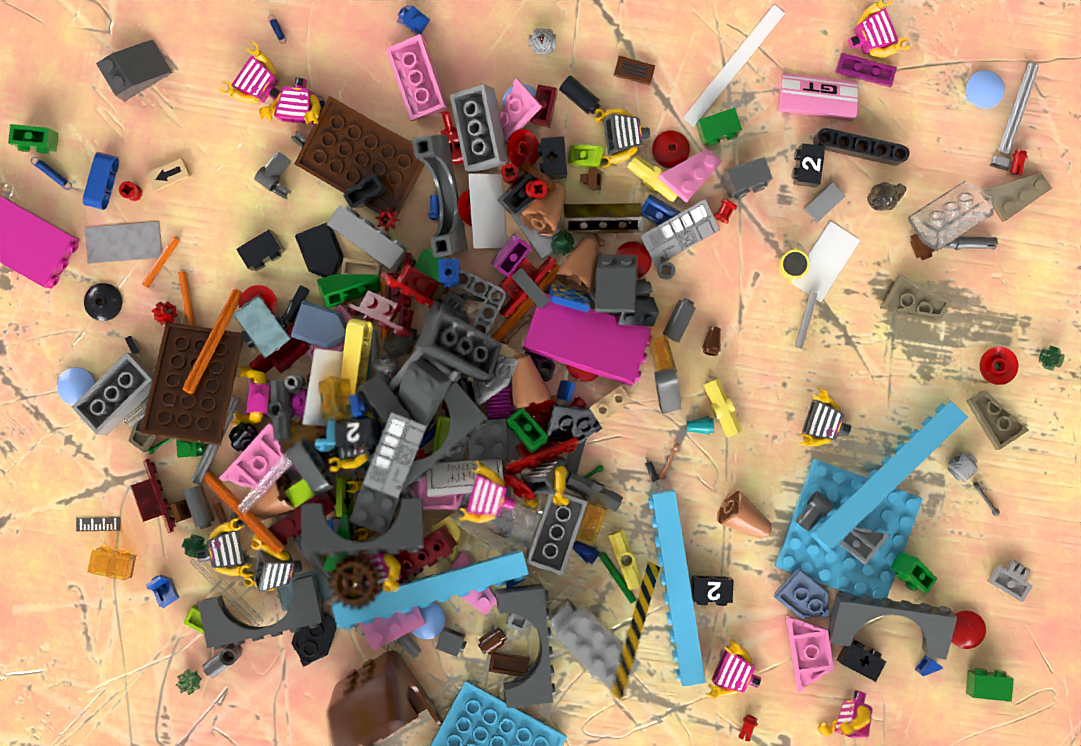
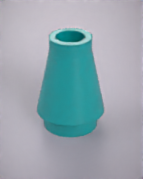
M707 416L687 421V432L706 435L714 433V418Z

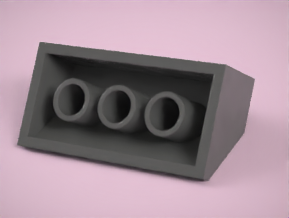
M439 310L422 329L415 348L476 380H490L502 343Z

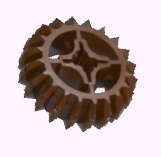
M358 555L356 559L354 556H349L348 559L343 558L341 560L342 564L336 563L337 569L331 570L335 577L328 579L333 582L329 589L335 590L331 596H338L336 602L340 603L343 601L342 607L345 608L349 605L350 610L355 609V607L360 610L363 608V605L365 607L370 606V602L376 601L375 596L380 595V591L376 588L383 586L381 583H378L382 576H377L376 574L380 569H373L375 562L368 564V557L364 558L363 561L361 555ZM356 566L363 570L355 574L353 571L350 572L348 568ZM367 576L369 578V589L365 583ZM343 578H344V580L346 581V586H345V588H343V584H342V579H343ZM359 578L358 585L353 587V582H355L353 580ZM356 591L359 594L362 593L364 597L353 598L349 594Z

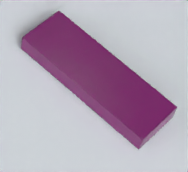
M841 53L835 73L890 88L893 84L897 67Z

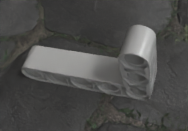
M460 270V276L466 275L468 281L466 284H456V286L485 300L472 327L476 329L478 326H484L486 329L485 334L488 336L506 300V294L502 288L467 271ZM478 283H483L485 285L484 292L477 293L475 286ZM499 291L503 297L500 301L496 302L492 299V294ZM490 308L494 310V316L487 319L483 313L486 309Z

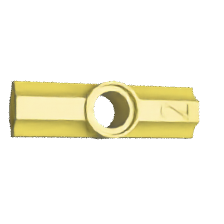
M639 155L633 158L627 169L639 177L649 189L657 191L670 202H673L678 195L658 178L664 171L657 166H652Z
M717 378L704 384V389L711 402V409L716 419L719 420L725 436L730 437L741 432V426L734 413L735 408L729 396L726 395L720 379Z
M624 529L612 532L608 537L629 590L641 586L643 579ZM624 555L631 556V561L628 564L621 562V558Z

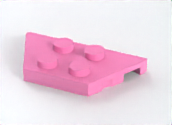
M269 423L219 479L234 482L240 486H248L258 491L264 489L288 462L281 442L274 441L273 423Z
M427 477L420 483L415 482L411 486L413 489L410 491L413 499H422L423 510H457L466 494L428 496Z
M788 616L786 617L796 688L798 692H802L804 687L811 682H816L823 674H827L834 669L829 633L825 628Z

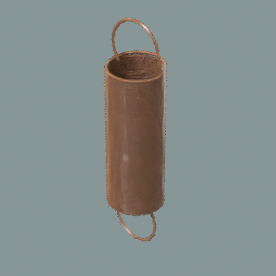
M221 503L214 504L213 506L220 524L227 521Z

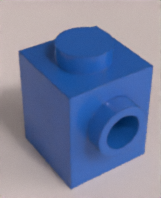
M439 259V283L444 284L446 288L456 287V284H460L459 259Z

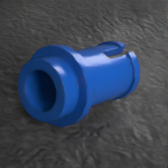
M430 195V212H428V216L431 220L440 219L438 195Z

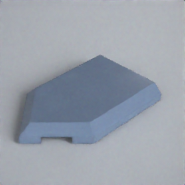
M303 300L291 337L329 349L345 341L347 325L340 312Z
M800 568L796 569L774 594L778 601L802 620L810 619V617H829V592Z

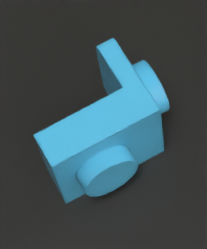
M336 421L327 422L326 439H316L314 443L315 449H319L322 452L334 449Z

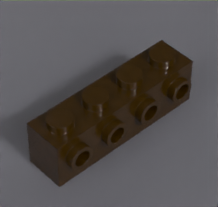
M641 203L564 204V234L641 233Z

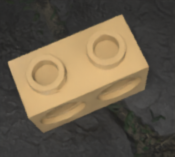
M620 385L588 408L597 421L602 423L632 401Z

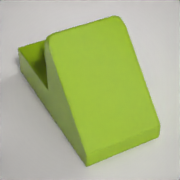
M572 145L567 163L586 169L597 168L600 166L604 148L597 145Z
M304 479L285 491L294 507L301 505L316 495Z

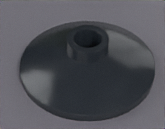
M107 283L95 284L86 292L84 307L88 315L93 319L108 321L115 318L121 311L122 296L113 285ZM100 298L103 299V303L101 305L98 304V300Z

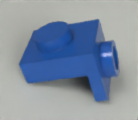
M411 5L401 8L396 22L405 25L416 35L422 34L430 19Z
M357 394L350 395V404L344 406L346 421L367 419L365 413L367 407L364 399L361 400Z
M159 575L146 584L147 589L153 591L161 608L167 607L180 598L172 579Z

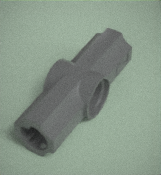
M285 380L271 381V403L268 405L267 413L272 418L274 441L291 440L290 419L293 416L292 405L289 404L288 387L285 385Z
M571 471L565 482V488L582 495V498L593 504L598 503L614 512L621 505L623 496L605 488L603 484L593 479L588 480Z

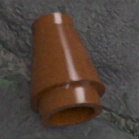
M709 328L702 346L704 354L718 356V352L721 351L720 328Z

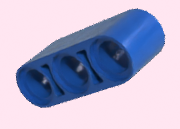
M101 152L95 154L83 195V204L85 206L100 210L107 208L119 167L118 157Z

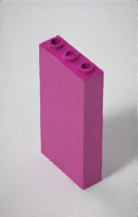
M0 194V263L40 286L52 289L59 282L62 270L68 266L70 256L78 249L80 239Z
M550 300L541 309L538 306L536 307L523 350L632 386L635 381L638 382L642 371H639V367L646 360L647 353H644L646 346H650L653 336L650 335L651 328L617 325L615 316L603 312H595L591 308H589L588 312L551 303Z

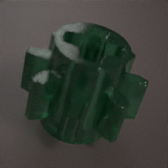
M561 230L551 237L553 240L551 248L556 254L562 253L565 256L574 249L572 245H574L575 241L570 233H563Z
M1050 345L1049 350L1043 349L1041 351L1039 362L1043 363L1044 369L1053 371L1054 367L1060 368L1062 366L1064 354L1061 353L1060 348Z
M194 534L190 538H184L181 546L185 548L184 554L197 558L196 551L207 549V544H204L205 538Z
M190 669L184 671V674L177 676L179 681L176 686L180 689V693L187 691V694L191 695L194 693V690L196 691L201 688L199 683L202 678L197 674L198 671L191 673Z

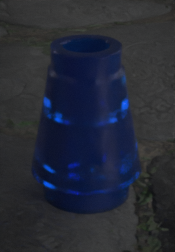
M578 538L572 547L586 563L591 565L601 553L597 550V547Z

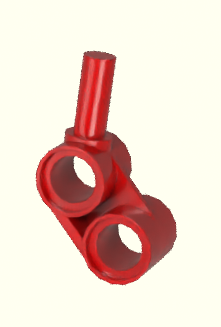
M449 111L442 112L445 129L440 131L441 135H448L453 165L462 164L464 162L457 128L452 125Z

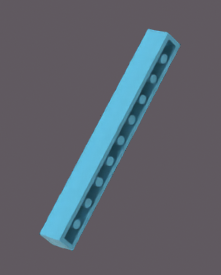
M950 401L947 405L942 403L935 410L937 414L933 418L929 416L921 423L924 427L920 431L915 429L908 436L910 440L906 444L902 442L894 449L897 453L893 457L888 455L881 462L883 466L879 470L874 468L867 475L870 479L866 483L861 481L854 488L856 492L852 496L847 494L840 501L842 506L839 509L834 507L826 515L828 519L824 523L820 520L812 528L815 532L811 536L827 552L831 551L945 441L968 416L953 402Z
M673 489L651 493V498H648L649 508L653 509L654 512L651 522L652 527L656 528L657 531L654 541L656 548L659 547L660 550L657 560L659 567L662 566L663 569L660 579L662 586L665 585L666 588L663 598L665 605L668 604L669 607L666 617L668 624L671 623L672 626L669 636L671 643L675 645L672 655L674 662L678 664V669H675L676 679L681 682L683 687L703 684L706 682L676 492Z
M521 549L399 584V589L396 591L392 590L391 593L380 589V595L375 596L376 601L370 602L368 607L363 605V608L360 610L357 607L350 610L349 605L345 608L342 607L343 601L340 603L334 602L332 609L337 628L343 627L344 630L355 627L356 623L368 624L374 622V618L377 617L386 619L392 617L393 613L401 611V614L410 612L412 607H428L433 601L438 600L439 603L446 602L454 595L463 597L468 595L469 591L475 589L477 592L487 590V586L493 584L496 587L505 585L507 580H523L525 575L529 573Z

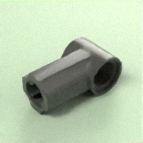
M276 151L267 165L258 170L254 180L267 190L272 191V189L276 188L275 184H279L280 176L291 163V160L279 151Z
M816 491L810 497L807 507L795 522L810 532L820 518L830 512L834 504L819 491Z
M233 643L229 644L202 665L204 673L214 678L227 667L234 664L242 655L241 647L239 645L233 646ZM228 651L233 653L234 658L228 655Z

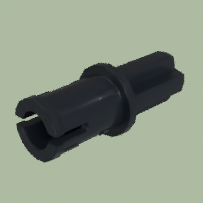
M299 286L293 299L289 300L290 304L282 316L284 320L291 314L288 322H294L302 301H305L310 292L308 288Z

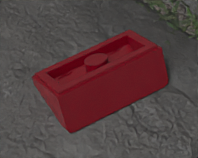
M538 84L535 98L542 107L530 119L531 123L550 128L558 94L557 88Z

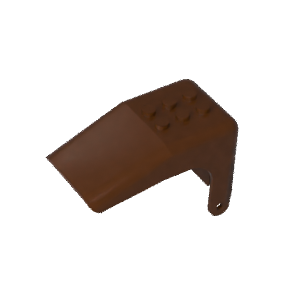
M395 650L386 651L374 660H367L362 665L363 667L357 671L356 669L350 671L346 678L334 686L327 709V723L331 746H374L373 743L380 738L383 740L418 718V714L426 709L438 726L443 723V719L401 655Z

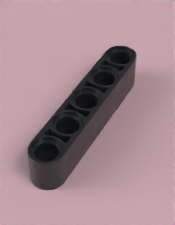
M830 128L821 129L813 137V144L825 146L826 151L893 166L900 165L910 156L909 149L904 145ZM820 135L826 136L827 143L820 140ZM839 139H842V140L845 141V143H846V146H845V147H842V146L839 144ZM858 143L864 146V151L858 149ZM877 147L882 149L883 155H879L876 152ZM895 151L901 154V159L896 158Z

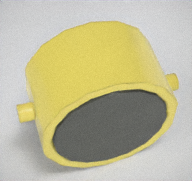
M799 248L788 251L780 258L778 263L780 274L785 279H788V282L801 278L809 269L810 261L808 256L804 252L799 251Z

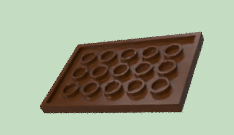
M332 96L328 97L318 117V124H314L294 163L296 166L343 193L349 188L359 185L369 175H381L388 186L387 190L378 197H372L371 201L365 205L381 214L379 209H383L386 212L387 207H391V212L398 211V214L400 213L425 166L424 162L416 159L411 142Z
M166 322L140 433L147 436L221 446L243 344L242 333L224 331L194 393L190 394L183 390V386L212 328Z

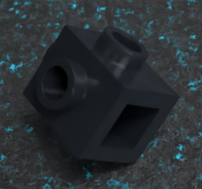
M240 422L238 426L231 430L228 436L231 440V446L240 452L244 451L259 433L252 425L249 424L247 426Z

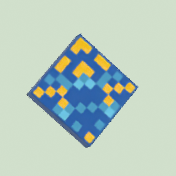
M550 283L549 295L551 303L584 312L589 311L590 303L587 293Z

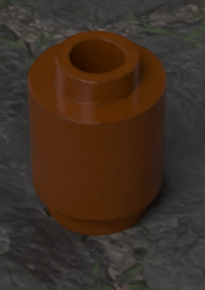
M921 231L910 236L912 240L910 243L916 258L925 260L933 257L932 253L935 252L929 234Z
M500 627L493 628L479 638L480 643L478 646L484 654L488 653L491 655L505 644L504 642L507 640V637Z

